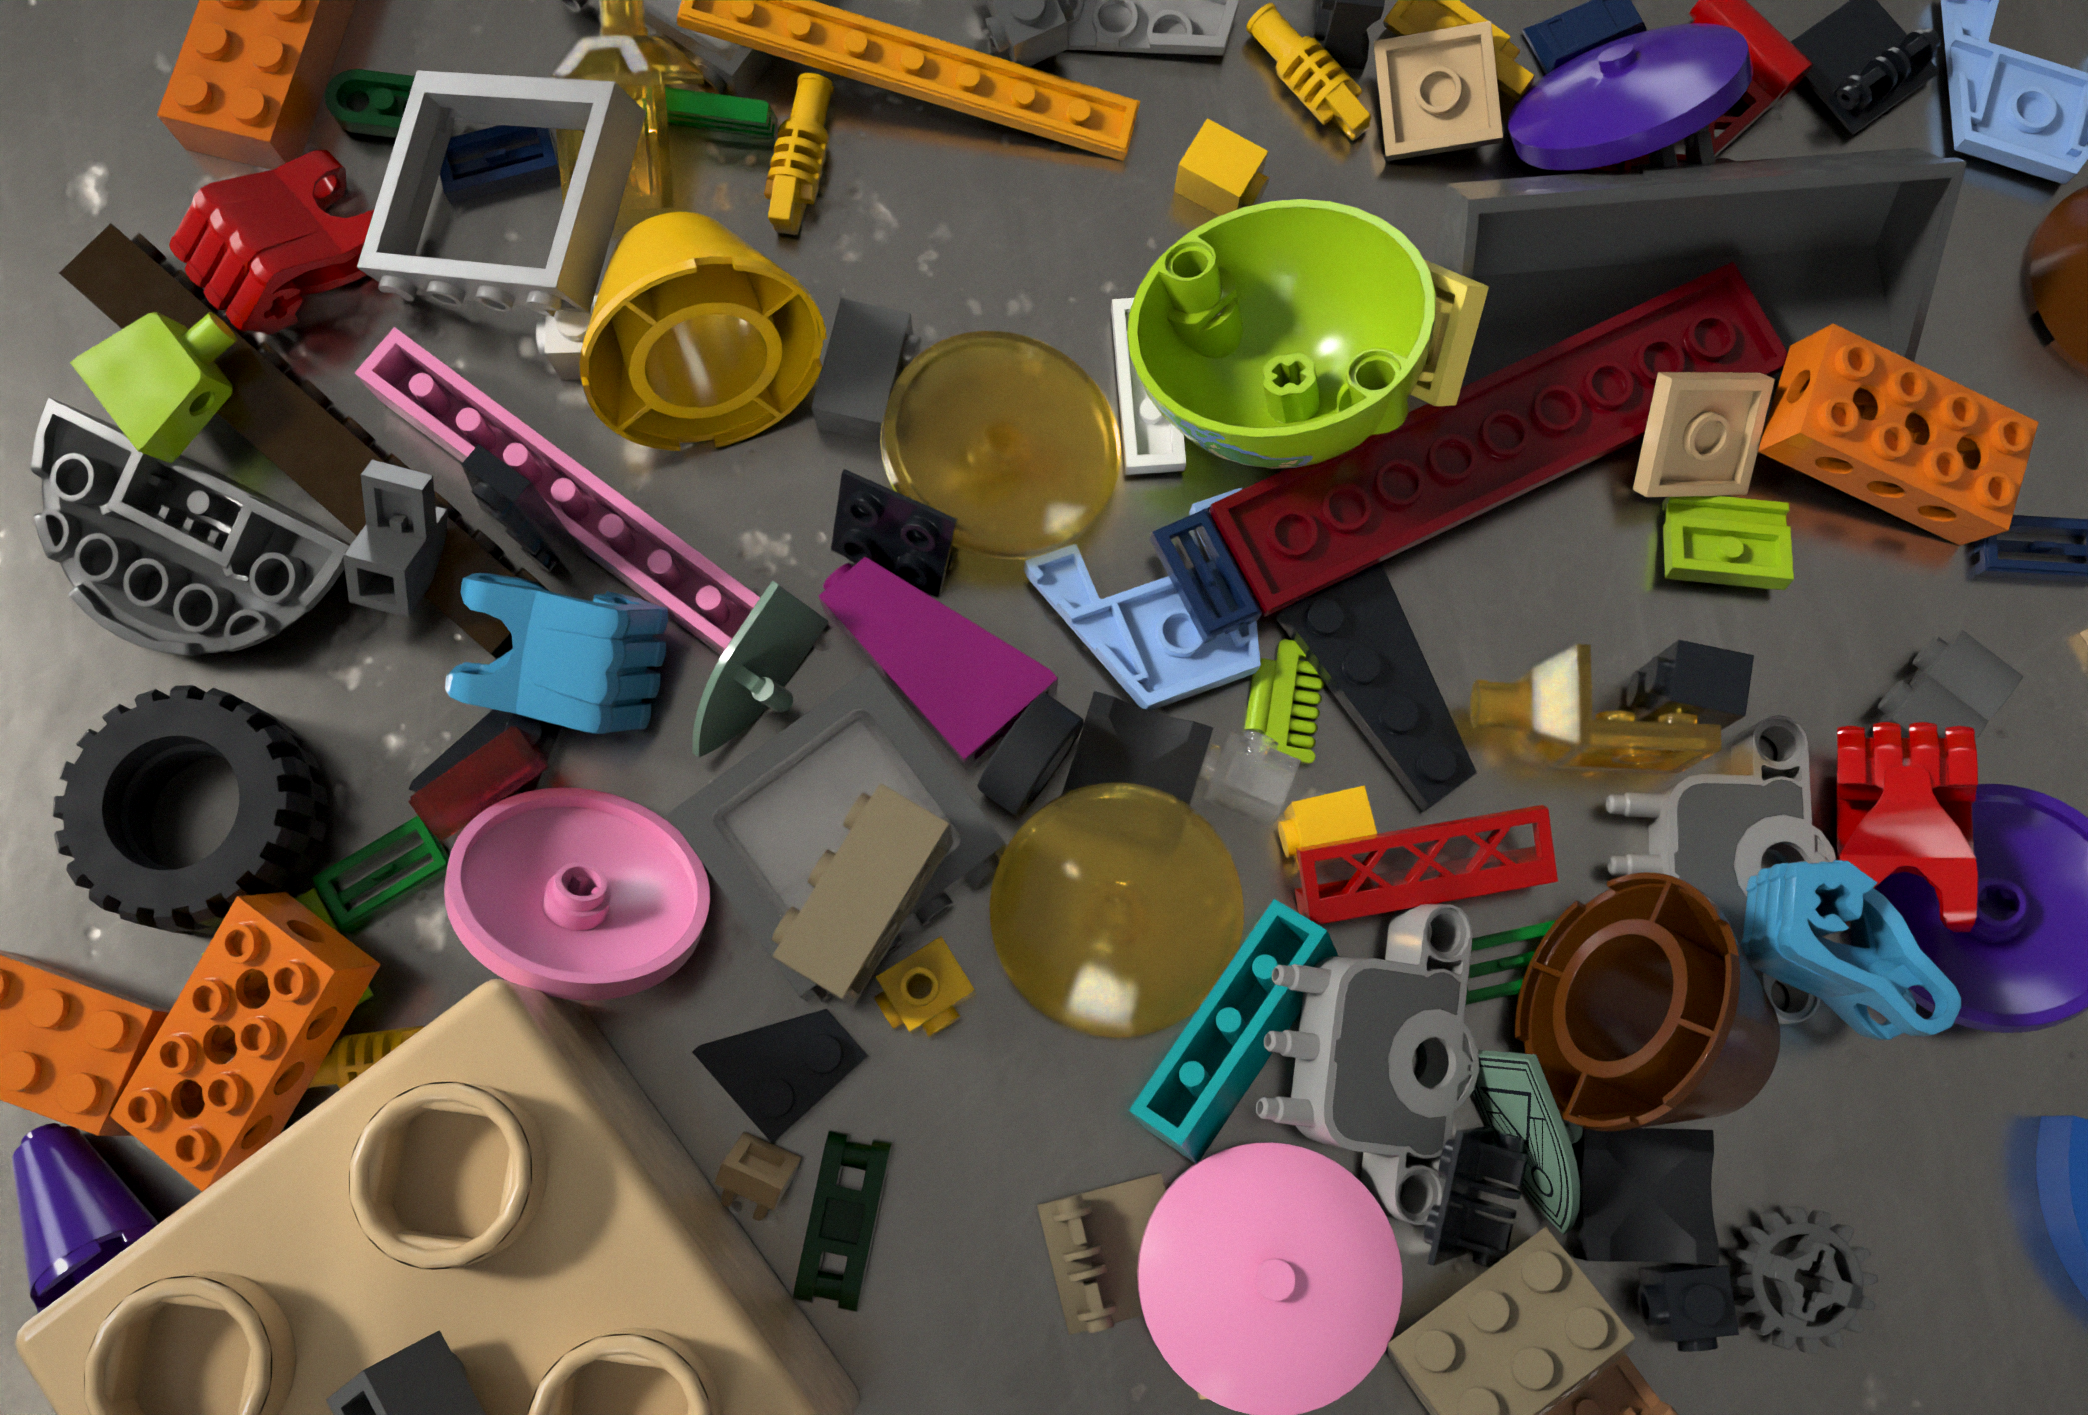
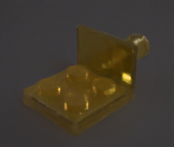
M599 0L602 27L600 28V37H583L553 72L551 78L615 81L646 111L619 209L674 207L665 86L704 84L703 72L666 36H648V27H646L644 0ZM556 129L563 206L584 137V130Z
M1577 644L1532 668L1519 681L1488 682V680L1476 679L1472 685L1470 695V721L1472 727L1484 729V727H1501L1517 730L1518 743L1548 768L1681 773L1722 750L1721 725L1698 724V716L1693 714H1666L1659 716L1658 722L1635 721V714L1632 712L1606 711L1595 714V720H1592L1591 645Z

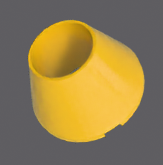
M693 212L660 214L640 222L626 232L617 242L610 255L581 348L579 361L581 382L587 401L596 416L608 428L629 441L654 449L681 451L680 443L713 440L715 448L745 440L766 430L783 419L806 397L818 379L823 367L819 358L823 347V340L827 339L826 328L821 312L809 291L796 278L721 223L708 216Z

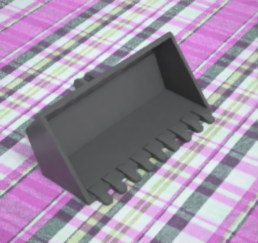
M1707 125L1684 138L1687 161L1677 162L1675 145L1673 143L1649 153L1650 164H1639L1638 169L1447 183L1433 263L1489 286L1461 388L1732 261L1735 263L1787 352L1790 345L1834 323L1914 362L1965 174L1966 161L1957 157L1942 158L1919 148L1734 161L1728 158L1715 159L1711 134ZM1782 371L1773 376H1770L1771 378H1774L1775 381L1766 414V421L1771 410V406L1775 397V393L1779 384Z

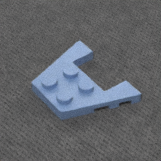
M1941 0L1954 150L2066 185L2077 175L2088 159V73L1990 43L1989 37L1999 0Z
M1242 487L1192 504L1189 515L1204 509L1209 511L1212 503L1242 490ZM1201 539L1210 562H1207V565L1231 612H1234L1239 608ZM1077 544L1025 561L1024 572L1030 582L1140 708L1149 711L1255 674L1261 666L1257 621L1248 625L1243 623L1238 626L1237 630L1225 634V632L1218 634L1214 640L1204 644L1169 576L1100 599ZM1187 569L1213 620L1218 619L1192 569Z

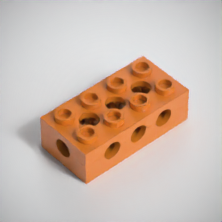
M1833 323L1790 345L1758 452L1961 546L2009 531L2039 422Z
M286 892L237 896L109 1116L203 1192L281 1133L381 964Z

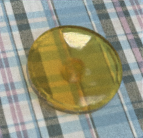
M967 332L939 341L925 349L908 364L897 379L883 414L880 431L882 460L893 490L958 519L952 546L964 552L990 559L1023 560L1035 558L1061 549L1075 541L1089 529L1107 504L1115 488L1120 470L1121 443L1118 427L1110 405L1097 384L1076 362L1056 348L1028 336L1011 332Z
M1103 783L1075 789L1055 798L1036 811L1019 828L1005 849L994 875L989 904L991 932L997 954L1003 968L1020 993L1034 1007L1060 1024L1080 1032L1105 1037H1131L1160 1031L1180 1022L1198 1010L1238 952L1244 924V900L1238 870L1229 849L1214 827L1199 812L1178 798L1155 788L1130 783Z

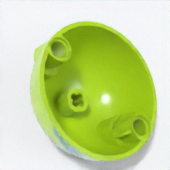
M1280 200L1247 206L1218 216L1190 231L1174 243L1153 264L1137 289L1129 312L1127 337L1130 357L1142 385L1155 407L1165 419L1198 447L1217 457L1255 467L1272 469L1297 468L1317 464L1355 448L1372 434L1388 433L1404 423L1408 415L1407 399L1410 397L1426 364L1432 343L1435 322V289L1430 270L1419 250L1401 231L1380 217L1356 207L1321 200Z

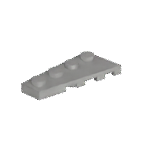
M1068 0L1074 19L1067 22L1069 49L1067 50L1223 56L1240 0ZM990 36L991 47H996Z

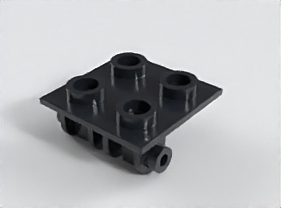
M1849 0L1790 41L1814 63L1813 68L1804 77V80L1852 135L1940 72L1932 63L1933 58L1936 56L1937 48L1941 45L1939 34L1934 29L1926 28L1925 30L1915 29L1907 35L1877 0Z
M844 469L841 474L831 550L844 555L854 563H858L864 557H867L917 589H921L939 598L946 569L951 570L960 551L959 547L952 545L958 519Z
M1485 1126L1458 1130L1455 1140H1447L1441 1153L1438 1169L1439 1177L1446 1180L1441 1204H1434L1431 1208L1424 1230V1242L1431 1245L1427 1264L1438 1265L1468 1253V1249L1474 1250L1472 1262L1490 1268L1499 1262L1500 1257L1504 1258L1508 1255L1514 1224L1477 1212L1479 1210L1503 1218H1516V1210L1480 1198L1482 1191L1505 1198L1520 1199L1521 1192L1519 1190L1485 1180V1176L1516 1186H1522L1530 1155L1528 1152L1523 1151L1526 1139L1500 1132L1498 1143L1492 1142L1495 1127Z

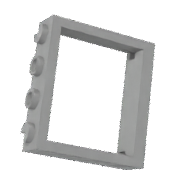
M417 70L357 268L378 281V289L381 292L395 293L406 301H413L415 295H423L451 306H462L464 300L477 301L486 307L504 312L511 311L513 305L526 306L535 312L552 317L559 310L590 313L646 111L615 81ZM455 122L585 131L545 269L415 256Z

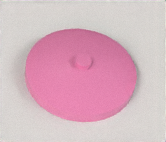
M559 787L527 791L513 795L493 804L474 817L460 833L451 850L445 877L444 898L448 918L462 944L479 962L498 976L509 982L542 991L551 997L571 1000H606L632 995L649 989L673 975L686 963L698 945L709 912L710 887L702 861L681 832L652 810L626 798L606 792Z
M1270 1142L1238 1145L1207 1156L1188 1168L1171 1184L1156 1204L1146 1225L1138 1257L1137 1279L1141 1309L1152 1339L1164 1359L1189 1386L1204 1397L1231 1410L1250 1415L1303 1414L1338 1400L1363 1381L1376 1366L1393 1336L1399 1318L1403 1289L1402 1264L1393 1229L1381 1206L1366 1186L1343 1166L1320 1153L1291 1144Z

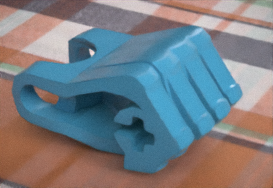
M475 573L463 578L460 593L464 604L470 610L486 613L502 620L511 632L513 649L490 664L464 662L456 665L446 676L445 690L450 698L462 703L515 713L594 734L647 728L651 717V704L641 701V699L655 698L660 687V673L652 671L647 667H658L663 664L666 655V641L654 638L653 634H664L668 623L667 608L638 597L606 591V594H595L593 601L582 600L550 592L537 582L510 576Z
M1844 860L1807 863L1806 861L1774 864L1769 868L1760 869L1758 875L1749 877L1746 887L1747 900L1743 939L1740 945L1752 968L1820 998L1855 1032L1863 1037L1874 1040H1890L1902 1033L1909 1036L1924 1037L1934 1035L1953 1026L1961 1008V997L1955 985L1920 950L1902 915L1883 894L1873 888L1877 882L1856 866ZM1850 921L1851 945L1833 942L1822 937L1847 930L1849 927L1844 922ZM1914 985L1922 986L1931 994L1935 1002V1010L1930 1018L1924 1019L1916 1013V1001L1908 990L1909 987ZM1867 1006L1887 1018L1886 1022L1883 1024L1875 1022L1868 1014Z

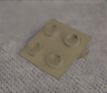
M1161 1173L1037 1205L1069 1335L1087 1330L1089 1333L1099 1332L1114 1327V1323L1143 1316L1138 1293V1257L1148 1220L1156 1204L1166 1191Z

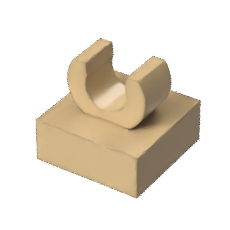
M743 1132L722 1162L714 1183L724 1188L721 1195L722 1205L730 1207L737 1195L745 1197L757 1203L753 1219L761 1221L769 1209L774 1211L794 1179L802 1157L747 1132Z

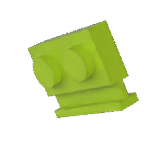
M1726 496L1666 497L1662 502V509L1666 511V522L1663 525L1665 579L1786 590L1794 580L1791 526H1787L1786 514L1790 511L1789 503Z

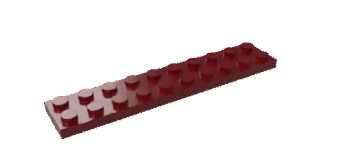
M1732 261L1462 387L1456 406H1433L1427 403L1408 412L1404 423L1393 431L1383 434H1372L1355 448L1326 461L1285 469L1212 503L1208 512L1265 617L1644 437L1658 372L1762 373L1770 377L1783 371L1788 352L1735 263Z

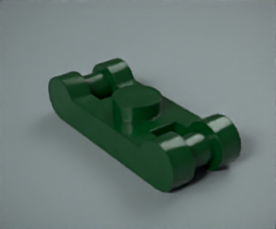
M829 1131L793 1294L794 1300L813 1303L815 1297L838 1301V1309L858 1312L884 1183L890 1163L892 1142L873 1139L872 1145L849 1141L848 1133ZM843 1166L865 1170L862 1190L838 1185ZM824 1252L847 1257L844 1275L821 1271Z

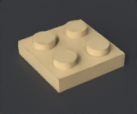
M1491 21L1374 41L1387 161L1503 143Z
M1658 372L1633 490L1645 497L1747 495L1775 379L1762 373Z

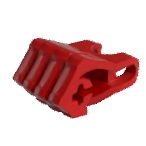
M314 150L273 170L217 181L200 188L193 196V202L176 233L172 236L169 247L179 260L187 263L185 272L189 279L197 286L205 288L204 294L215 308L222 311L227 310L226 315L236 328L245 332L256 331L271 335L298 323L295 313L303 302V298L300 295L323 293L349 284L367 275L358 269L357 265L374 209L349 218L330 216L326 213V208L344 196L347 187L346 169L328 150Z
M1892 722L1873 724V738H1865L1864 727L1851 725L1837 728V860L1849 861L1875 880L1877 884L1873 887L1874 889L1889 875L1907 872L1922 876L1935 888L1939 902L1941 922L1944 927L1953 932H1970L1977 916L1978 871L1974 855L1972 803L1976 801L1978 786V762L1974 728L1966 726L1945 728V738H1938L1937 724L1928 722L1909 724V738H1901V724ZM1850 921L1844 922L1850 928Z

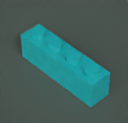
M1273 899L1129 1109V1112L1147 1131L1194 1163L1201 1160L1273 1053L1267 1051L1264 1046L1265 1035L1269 1031L1283 1032L1288 1030L1301 1011L1303 992L1275 985L1272 980L1273 969L1277 965L1291 966L1293 964L1314 967L1318 962L1327 957L1338 956L1328 930Z

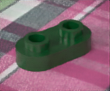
M364 69L345 70L337 74L327 85L325 103L336 122L347 131L396 138L415 76ZM369 102L364 110L354 111L358 104Z

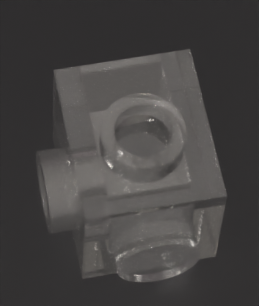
M1245 730L1241 736L1230 732L1224 747L1221 748L1212 744L1198 776L1199 779L1209 782L1202 799L1271 827L1280 815L1301 760L1277 751L1279 744L1261 733Z

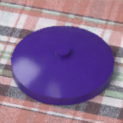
M1692 23L1639 32L1585 52L1545 75L1532 85L1516 102L1508 119V129L1515 151L1524 162L1538 168L1548 170H1581L1624 162L1676 143L1719 118L1745 93L1753 77V64L1747 41L1741 33L1727 26Z
M1978 784L1976 801L1972 803L1974 855L1978 871L1977 916L1971 931L1953 932L1944 927L1940 920L1939 902L1935 888L1922 876L1907 872L1889 875L1875 890L1883 894L1902 915L1920 950L1955 985L1961 997V1008L1954 1023L1982 1031L1999 1033H2022L2054 1027L2072 1020L2088 1010V818L2068 804L2038 791L2013 785ZM1914 985L1908 988L1917 1004L1932 1013L1934 1012L1935 1002L1931 994L1924 987Z

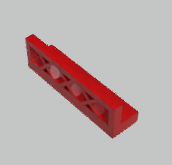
M1544 805L1296 848L1302 884L1301 888H1295L1298 913L1318 925L1414 908L1424 904H1436L1558 882L1549 809ZM1532 823L1535 846L1499 852L1496 849L1511 827ZM1493 830L1485 841L1475 834ZM1465 835L1480 846L1474 857L1442 863L1434 860L1451 837ZM1431 841L1424 852L1413 845ZM1403 846L1419 857L1412 868L1380 874L1372 871L1389 848ZM1370 852L1362 863L1351 856ZM1341 857L1357 868L1351 879L1318 884L1315 862Z

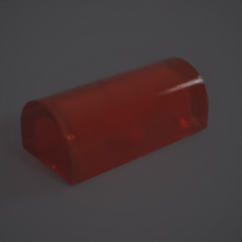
M511 726L413 794L408 802L428 829L439 840L444 842L464 828L486 808L507 798L550 768L529 734L517 726Z

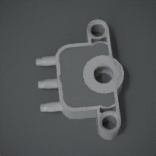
M1781 715L1767 717L1736 736L1732 742L1730 753L1731 775L1699 774L1689 776L1661 793L1626 792L1623 795H1609L1606 799V809L1610 814H1623L1625 817H1649V854L1612 856L1608 860L1609 873L1614 876L1644 872L1661 873L1674 876L1691 884L1715 902L1723 912L1740 943L1743 939L1748 879L1751 876L1758 875L1759 870L1762 869L1761 862L1765 851L1772 852L1783 863L1800 861L1819 863L1836 860L1834 848L1821 830L1812 825L1809 751L1806 733L1799 723L1790 717ZM1760 736H1765L1773 741L1777 747V761H1772L1763 754L1759 744ZM1753 968L1775 1009L1779 1025L1802 1022L1815 1014L1820 1005V998ZM1776 980L1782 983L1789 993V1006L1785 1012L1777 1008L1772 1001L1771 989Z
M1424 904L1414 908L1397 910L1391 918L1388 929L1385 960L1332 956L1318 962L1314 967L1293 964L1291 966L1277 965L1273 969L1272 980L1275 985L1303 992L1299 1031H1269L1264 1037V1046L1267 1051L1280 1053L1285 1057L1296 1058L1291 1098L1281 1096L1275 1098L1262 1097L1256 1104V1113L1261 1119L1273 1120V1122L1280 1124L1296 1125L1297 1129L1308 1139L1351 1151L1363 1152L1360 1181L1375 1197L1386 1217L1413 1225L1426 1224L1433 1205L1441 1204L1446 1182L1438 1174L1441 1153L1445 1143L1452 1136L1454 1111L1465 1103L1474 1090L1479 1073L1478 1047L1471 1030L1464 1023L1473 938L1472 925L1464 911L1451 904ZM1430 924L1432 927L1431 940H1429L1428 934ZM1418 1047L1420 1051V1063L1418 1066V1070L1414 1074L1412 1059L1414 1056V1052ZM1404 1183L1403 1195L1400 1198L1401 1186Z

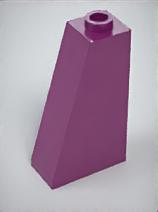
M864 557L854 566L850 563L840 566L823 583L822 587L825 590L818 597L824 612L965 770L969 769L1006 736L1013 724L1036 697L1042 693H1047L1052 697L1057 693L1058 678L1050 669L867 557Z

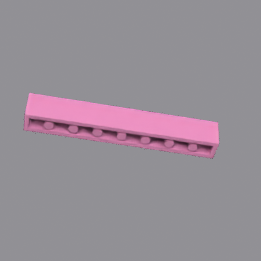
M394 327L356 370L355 374L379 401L462 463L479 444L528 479L588 557L650 603L667 608L668 616L718 654H723L734 635L759 601V596Z

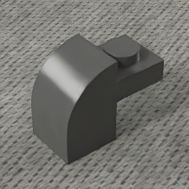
M371 460L361 473L366 525L343 554L349 602L409 618L433 581L445 545L448 511L445 508L435 506L433 475Z

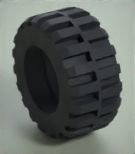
M194 685L174 686L170 690V696L154 689L137 695L134 699L137 707L133 709L118 704L103 715L102 718L107 723L106 726L99 732L88 729L76 743L83 751L75 764L68 761L65 762L59 779L67 782L64 796L54 797L52 816L62 819L64 829L56 831L54 838L58 853L74 858L72 862L67 864V873L76 886L90 889L89 900L101 909L119 914L120 919L160 930L193 935L197 931L213 935L218 930L237 896L286 892L291 896L295 892L294 888L288 884L296 873L307 877L316 860L307 857V853L312 841L323 843L327 824L316 820V810L328 807L326 788L314 783L312 780L319 776L321 770L314 755L302 749L304 741L291 728L280 723L276 717L251 703L245 702L231 693L215 688L205 692ZM206 757H222L230 763L234 770L239 787V807L233 827L222 844L206 858L184 868H169L157 856L150 838L149 819L156 795L167 779L183 766Z

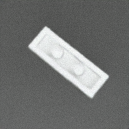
M1134 298L1112 299L1111 313L1125 475L1185 471L1184 435L1162 416L1149 399L1130 357L1127 330L1129 312Z

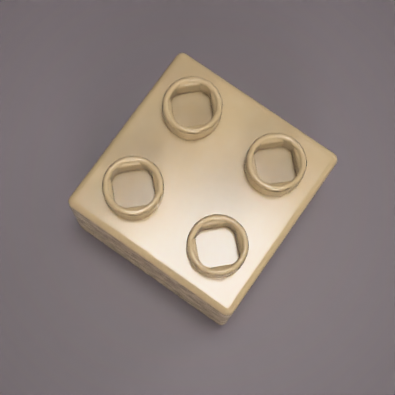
M491 979L465 996L27 1321L18 1331L15 1341L18 1355L57 1415H333L326 1401L327 1398L364 1369L439 1330L451 1352L457 1355L463 1363L467 1374V1381L486 1415H854L860 1403L859 1392L852 1380L726 1206L722 1205L721 1198L584 1008L578 1002L547 996L542 991L503 979Z

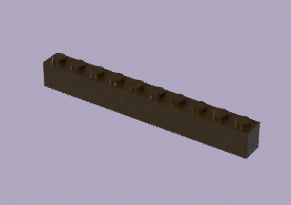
M112 223L59 272L63 278L121 329L148 313L159 312L183 324L189 330L205 315L212 312L202 303L206 298L204 289L192 282L182 269H179L171 276L160 266L167 260L166 256L140 233H137L130 240ZM217 309L215 312H212L237 337V342L214 360L233 387L232 395L216 413L353 534L358 536L366 525L361 473L371 460L407 469L410 468L392 453L383 461L369 449L376 440L349 415L341 423L338 422L327 412L334 403L313 383L305 379L297 386L285 375L292 367L264 341L255 349L243 339L249 331L245 332L236 328L226 315L227 310ZM434 491L435 506L445 508L448 511L447 533L433 581L424 596L489 654L498 659L513 649L511 632L502 620L486 613L470 610L464 604L460 593L463 578L475 573H487L522 578L537 582L544 588L546 587L523 567L515 575L499 562L506 553L480 529H477L471 536L455 524L462 517L461 513L439 493Z

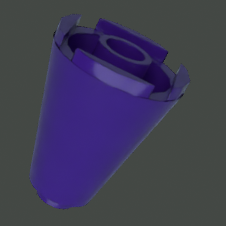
M56 1123L35 1128L22 1138L21 1145L12 1155L29 1292L38 1313L160 1224L78 1128L61 1126Z

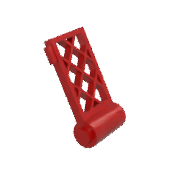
M1699 0L1689 12V16L1694 19L1693 23L1727 26L1741 33L1747 41L1753 64L1751 83L1741 97L1750 108L1740 117L1720 116L1708 125L1714 157L1764 112L1783 100L1814 66V63L1747 0ZM1714 130H1724L1714 139ZM1646 154L1624 162L1591 169L1594 172L1616 171L1619 169L1614 165L1622 166L1621 170H1629L1631 166L1650 164L1649 156ZM1676 154L1677 162L1687 161L1686 154Z

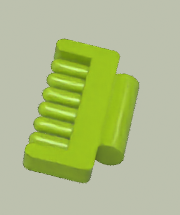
M1282 639L1276 646L1274 660L1260 658L1261 666L1255 674H1252L1244 731L1263 735L1262 758L1308 766L1316 757L1312 750H1308L1315 747L1316 740L1310 736L1288 733V731L1314 734L1317 732L1318 726L1315 722L1293 719L1290 716L1317 719L1320 716V711L1316 707L1293 704L1292 702L1297 701L1317 705L1321 703L1322 696L1316 692L1294 688L1297 686L1321 690L1324 682L1320 678L1296 674L1297 672L1318 675L1294 640Z

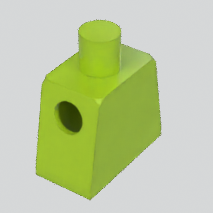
M159 312L148 313L80 354L70 364L138 452L172 463L182 454L232 395V384L215 364L214 360L237 342V337L212 312L205 315L189 330L183 324Z

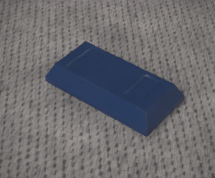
M1589 0L1526 27L1522 33L1547 75L1554 69L1585 52L1611 41L1647 31V28L1631 0Z

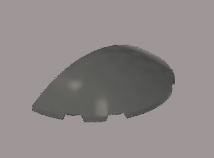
M48 398L39 421L31 461L32 473L42 479L44 510L41 513L34 514L38 537L46 557L60 563L65 575L74 588L68 592L71 599L96 623L119 638L143 648L170 654L199 656L202 653H217L228 650L235 652L257 645L279 634L283 628L296 621L305 612H309L331 589L345 569L343 554L351 544L321 525L271 498L182 455L174 462L168 463L138 452L118 426L60 401Z

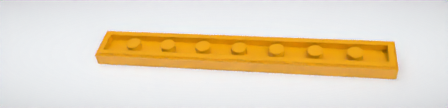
M682 0L677 14V25L679 27L1120 161H1124L1127 155L1141 102L813 0Z

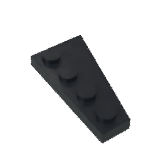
M478 444L461 465L472 488L471 492L475 495L480 509L507 528L505 532L522 546L521 550L542 568L550 572L557 564L574 576L588 559L586 554L534 485Z
M1381 562L1289 605L1276 617L1277 621L1290 638L1298 644L1306 655V659L1423 812L1477 773Z

